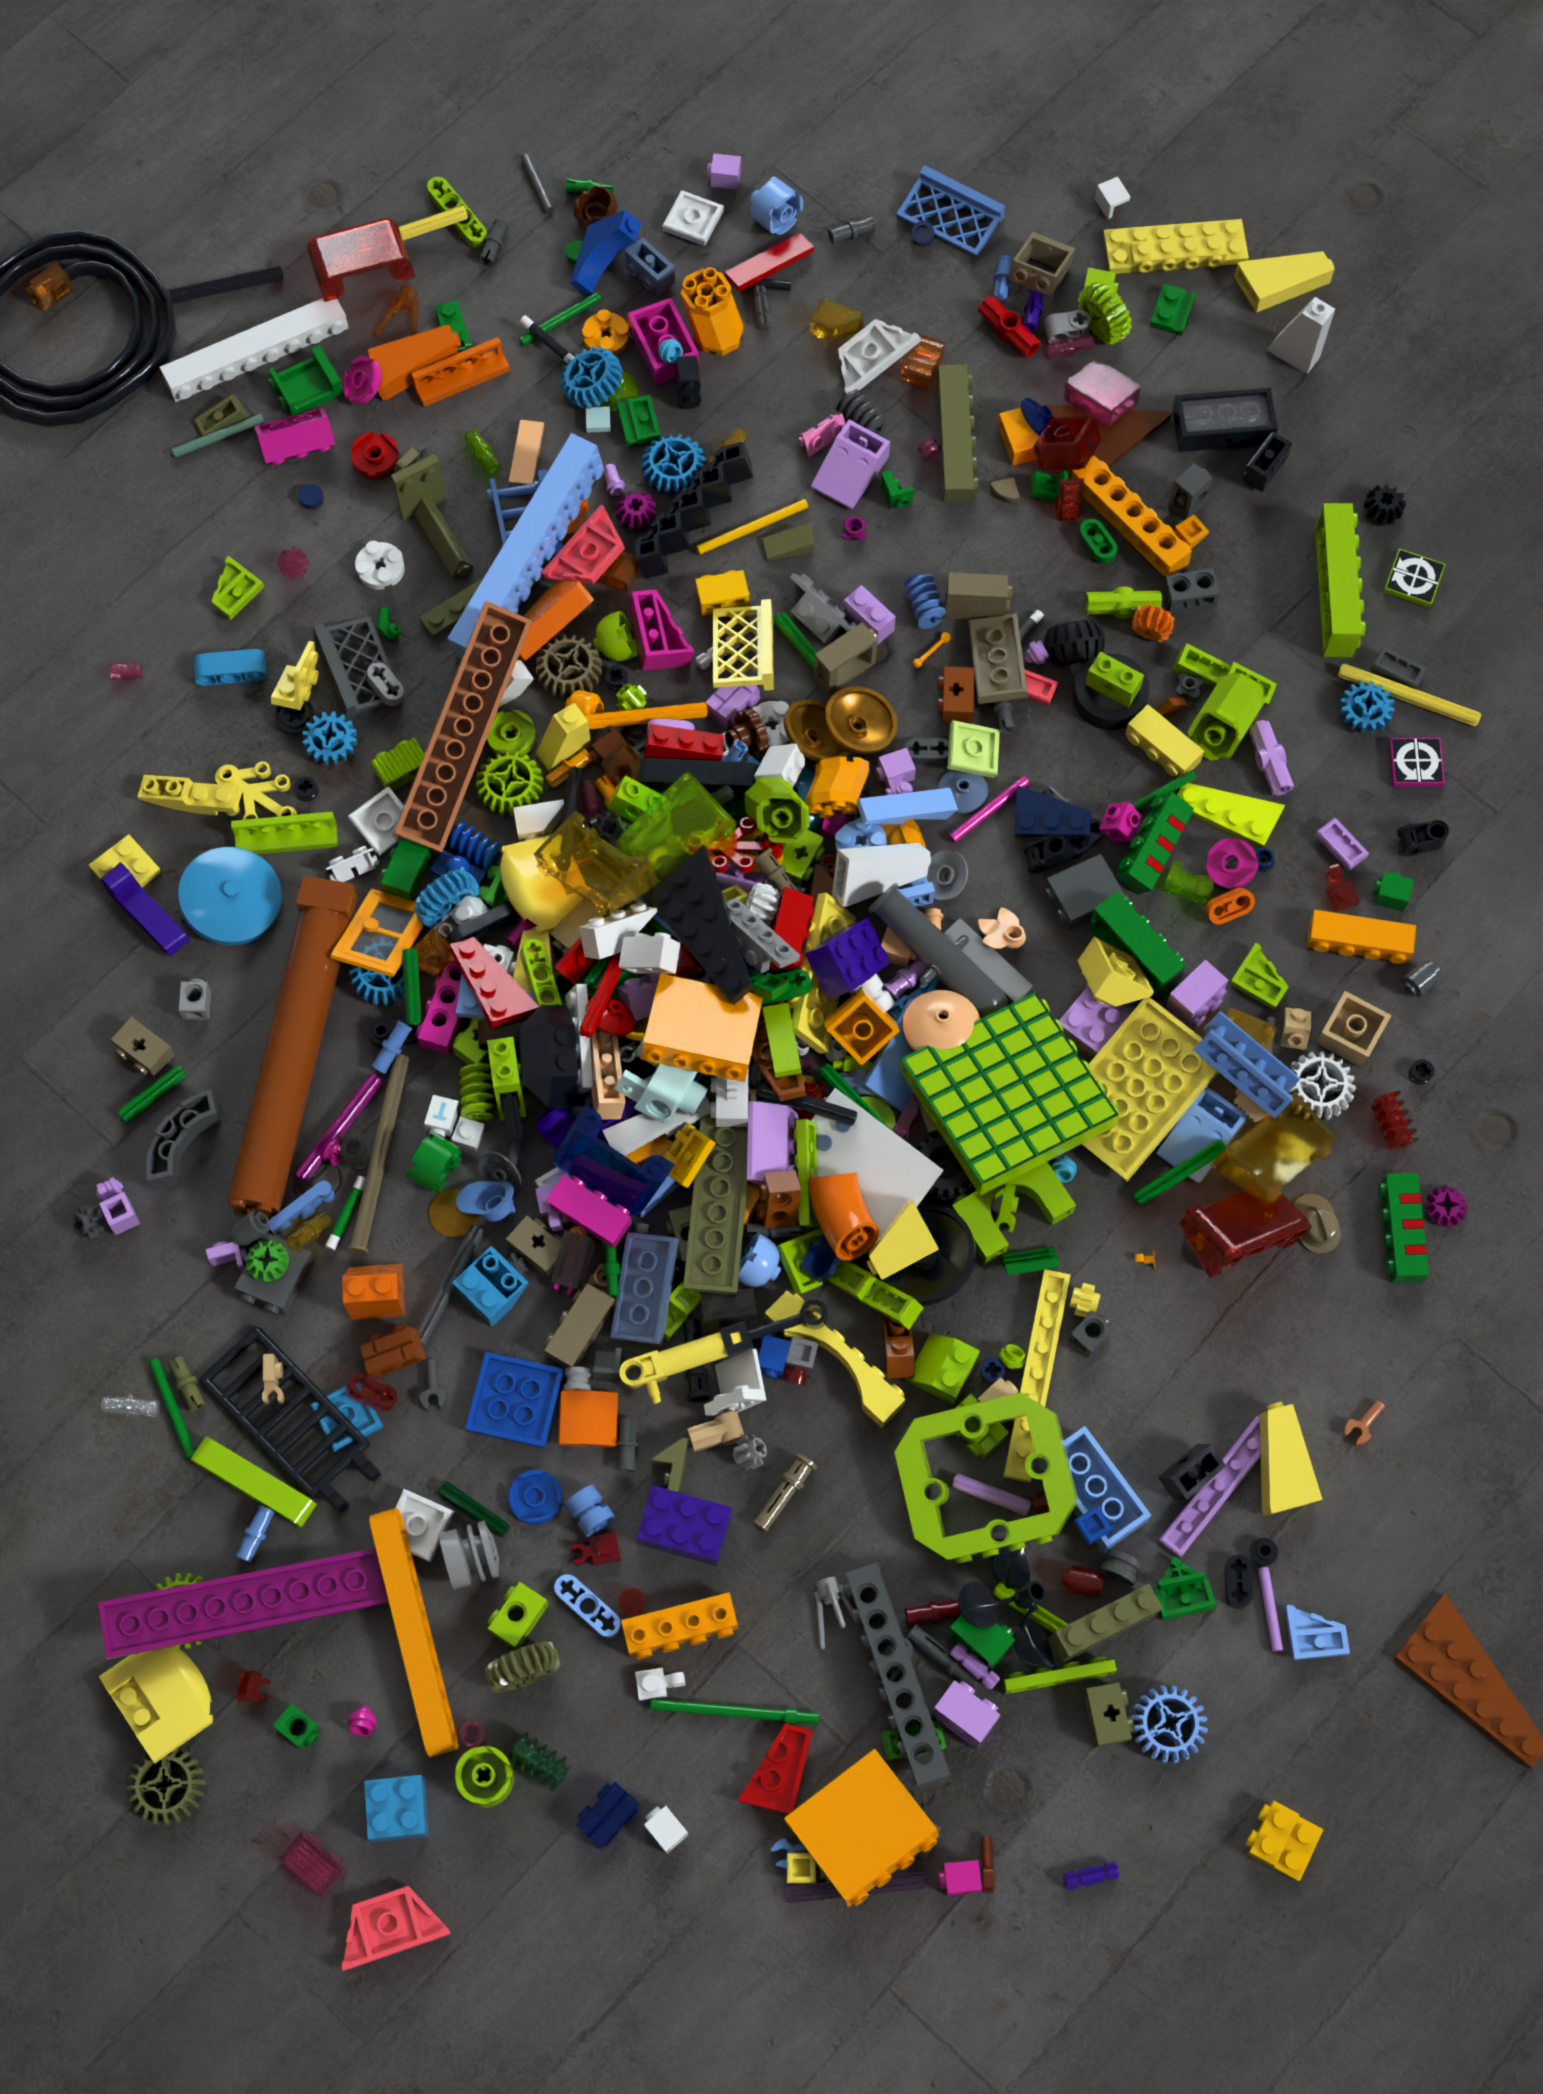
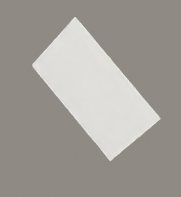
M834 1088L826 1102L855 1110L858 1115L855 1124L845 1133L839 1132L836 1129V1121L818 1115H815L811 1120L816 1122L817 1138L821 1135H827L832 1139V1146L829 1150L821 1151L817 1147L818 1177L857 1172L864 1202L879 1228V1239L907 1201L912 1199L916 1207L919 1205L941 1175L943 1169L838 1089Z

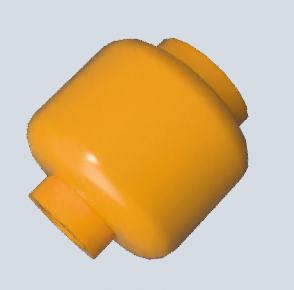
M576 690L567 698L565 708L575 703L584 716L604 712V704L599 695L584 690Z

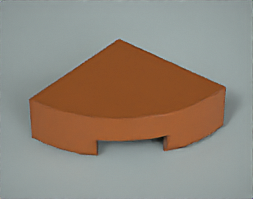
M1167 698L1155 711L1164 718H1167L1184 709L1187 703L1184 698Z

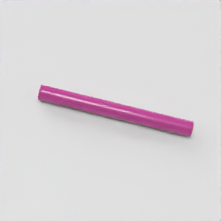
M1022 776L949 835V839L956 843L1017 794V786L1025 788L1029 784V780Z

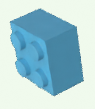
M422 1775L364 1781L367 1837L370 1842L429 1837L425 1778Z

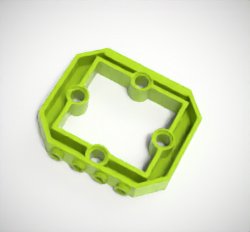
M1021 1392L915 1418L894 1452L914 1538L947 1560H955L956 1564L972 1561V1555L982 1553L983 1558L998 1555V1549L1009 1547L1010 1551L1026 1548V1542L1036 1540L1037 1545L1052 1542V1536L1059 1535L1078 1503L1057 1414ZM1027 1417L1035 1452L1027 1457L1025 1470L1030 1477L1042 1480L1050 1512L1010 1522L995 1519L990 1521L986 1528L946 1537L939 1506L948 1500L949 1488L944 1481L932 1478L924 1442L957 1433H962L965 1437L978 1440L988 1433L989 1425ZM972 1418H978L980 1421L979 1430L974 1433L969 1432L967 1428L968 1421ZM1043 1458L1047 1463V1468L1044 1473L1037 1474L1033 1469L1034 1462L1037 1459ZM936 1484L940 1489V1495L937 1499L931 1500L927 1495V1491L931 1485ZM1003 1526L1006 1529L1007 1535L1003 1541L998 1542L995 1540L993 1532L996 1527Z

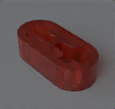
M365 1373L352 1375L346 1386V1391L352 1399L379 1412L390 1411L397 1401V1392L393 1387ZM358 1382L363 1384L361 1391L356 1389ZM383 1394L387 1396L385 1403L380 1401Z

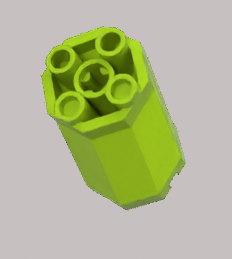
M1232 673L1219 680L1188 730L1189 737H1192L1193 742L1204 750L1203 756L1211 761L1218 760L1220 757L1229 758L1233 755L1265 703L1263 698L1264 692L1259 683L1242 673Z
M761 777L745 793L746 814L755 821L757 827L762 832L765 831L769 835L768 838L773 843L793 844L810 827L809 806L796 794L792 785L782 778Z

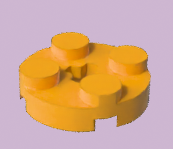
M605 309L600 310L584 323L582 328L584 345L588 351L592 346L596 349L601 346L616 356L623 352L629 343V326L621 316L610 313V311ZM602 332H610V337H601Z

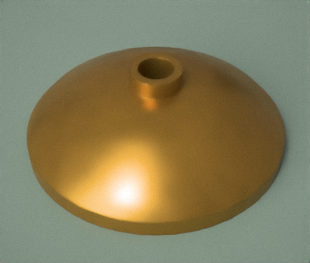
M860 686L846 687L837 691L826 705L825 723L829 733L841 746L850 751L861 754L879 752L885 749L896 735L898 727L896 713L891 704L874 690Z
M799 700L787 709L783 720L784 729L791 744L797 743L800 753L816 762L822 759L846 757L850 750L841 746L827 729L825 723L826 705L814 700Z

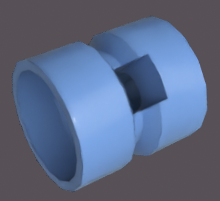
M594 1485L583 1488L564 1504L571 1516L579 1519L578 1526L586 1537L598 1533L615 1519V1515L609 1506L601 1504L602 1496Z

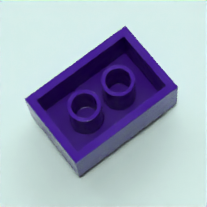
M868 917L845 926L805 953L828 1000L852 991L890 964L887 953L883 949Z
M652 1485L638 1531L637 1543L638 1545L717 1566L731 1519L732 1507Z

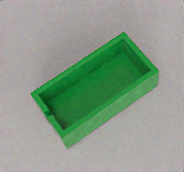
M1116 891L1094 908L1089 929L1098 939L1137 958L1154 991L1151 998L1155 1002L1179 985L1186 966L1184 959L1178 952H1173L1170 949L1164 936L1156 933L1150 927V922L1144 915L1138 914L1128 897L1122 896Z

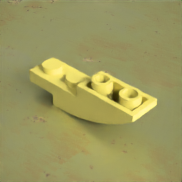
M143 775L137 797L140 800L175 810L218 816V812H237L243 790L235 785L193 783L190 778Z

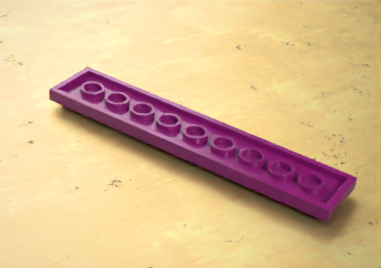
M374 1548L98 1602L106 1658L109 1660L388 1604V1598L377 1551Z

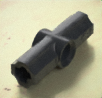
M612 810L604 813L596 811L588 819V825L596 840L603 837L608 839L615 838L621 828L619 820Z

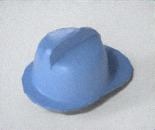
M507 1181L474 1182L459 1192L456 1198V1205L463 1213L481 1215L490 1222L500 1221L507 1215L515 1214L512 1198L514 1188Z

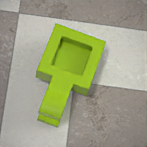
M1005 1184L1000 1211L996 1216L995 1224L999 1228L1001 1223H1007L1009 1225V1232L1012 1233L1016 1219L1011 1212L1016 1213L1019 1197L1014 1196L1015 1185Z

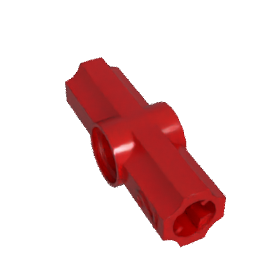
M988 296L983 300L982 304L978 307V313L998 331L1000 340L1012 344L1025 358H1030L1034 355L1041 342L1021 323L1020 316L1013 311H1008L994 296Z

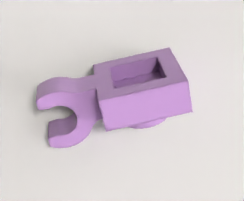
M557 1184L535 1189L541 1216L548 1215L550 1228H552L553 1232L564 1230L561 1215L550 1209L546 1203V1199Z

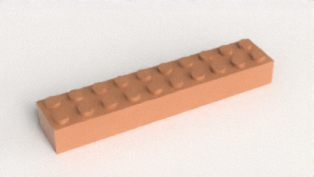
M485 601L395 826L392 834L393 838L402 839L428 848L430 853L437 856L442 853L533 620L488 601Z

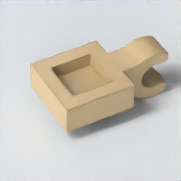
M263 1354L264 1391L262 1399L265 1404H269V1396L273 1393L278 1394L277 1399L279 1403L284 1402V1393L278 1387V1379L283 1378L282 1362L278 1361L275 1354Z

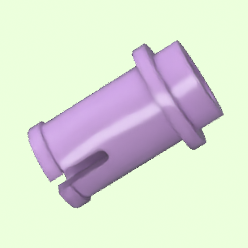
M614 464L605 465L602 475L607 484L606 490L612 496H618L624 492L625 483L620 480Z

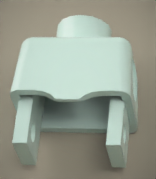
M644 1038L634 1053L638 1057H641ZM649 1061L646 1062L656 1067L651 1076L643 1080L625 1070L614 1088L637 1102L634 1109L662 1123L669 1122L677 1108L693 1116L708 1088L694 1081L698 1072Z

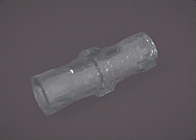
M104 1395L101 1409L102 1412L123 1413L126 1417H133V1415L157 1417L160 1402L159 1400L138 1399L135 1395H128V1397Z

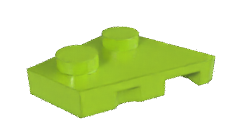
M228 556L225 560L226 566L223 575H220L218 580V589L214 592L211 602L214 608L231 620L264 588V584Z

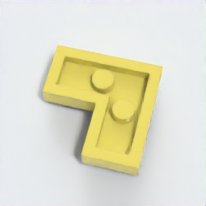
M129 834L89 864L90 869L100 879L121 862L133 874L141 888L162 873L160 868Z

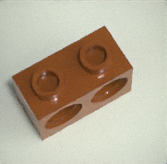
M795 1170L764 1173L763 1184L759 1185L760 1202L756 1204L758 1218H762L765 1229L796 1226L801 1187Z

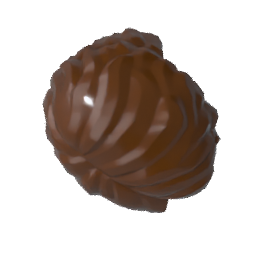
M594 185L591 190L584 191L576 199L574 217L577 221L583 223V228L587 229L588 225L616 214L618 208L616 199L603 185Z

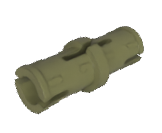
M176 1357L177 1363H174L173 1360L169 1361L167 1365L170 1367L177 1382L176 1388L179 1392H182L189 1411L199 1410L198 1405L200 1408H203L206 1403L196 1386L198 1383L197 1379L191 1375L184 1357Z

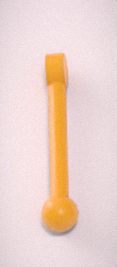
M943 632L937 643L919 659H914L913 666L920 668L922 662L939 646L950 641V634Z

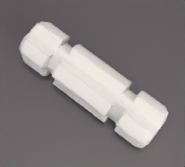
M728 636L727 638H725L726 641L724 643L729 641L732 638V636ZM736 642L731 648L737 649L740 646V642ZM713 647L708 649L706 654L702 653L696 657V663L702 670L711 666V662L713 663ZM725 651L719 658H723L729 653Z

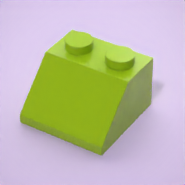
M930 1333L914 1363V1378H906V1381L954 1405L978 1360L980 1351L956 1338Z

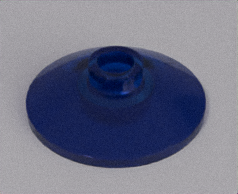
M1032 398L1023 399L1021 401V411L1028 425L1040 437L1046 440L1052 439L1055 436V427L1051 418V410L1046 405L1042 406Z

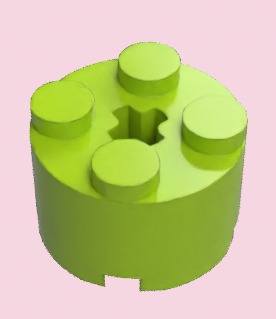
M490 1746L475 1747L465 1752L456 1765L455 1781L457 1789L469 1803L477 1807L490 1808L503 1802L512 1791L515 1779L513 1767L508 1758L497 1748ZM491 1771L489 1773L491 1779L488 1782L482 1781L479 1783L481 1780L480 1772L488 1773Z

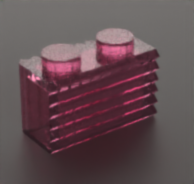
M301 1831L278 1859L320 1897L324 1898L346 1873V1870L342 1867L345 1861L333 1850L328 1855L321 1848L324 1842L313 1832H310L307 1836Z

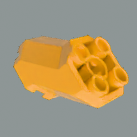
M708 267L686 276L682 284L681 301L693 330V338L701 350L706 353L713 351L716 352V355L724 356L739 348L744 326L731 293V285L721 272H717L715 268Z
M846 757L820 760L819 764L815 765V776L805 797V803L809 806V813H819L820 818H825V816L826 818H833L834 814L837 813L844 815L856 814L857 800L869 773V762L860 757H853V762L847 761Z

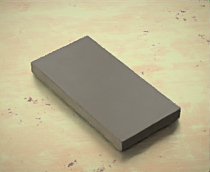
M1017 613L968 620L978 704L1028 698Z

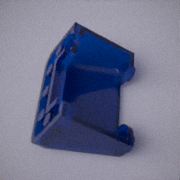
M585 1104L556 1148L553 1155L554 1163L572 1177L573 1175L582 1180L591 1191L597 1190L608 1198L606 1201L613 1206L619 1204L630 1212V1216H636L646 1208L675 1164L660 1155H652L640 1167L596 1137L602 1127V1118L597 1111Z

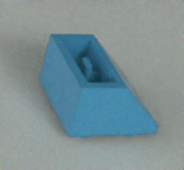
M492 1246L452 1282L455 1291L491 1327L512 1309L529 1284Z

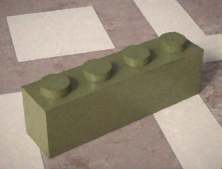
M1147 1584L1055 1631L1047 1640L1060 1664H1063L1154 1617L1163 1607L1150 1584Z

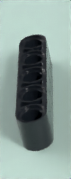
M644 758L636 762V781L656 792L712 794L724 786H729L733 789L734 795H745L756 783L754 775L759 765L749 762Z

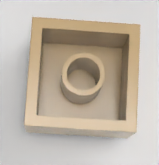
M1344 991L1316 1044L1363 1068L1391 1015Z

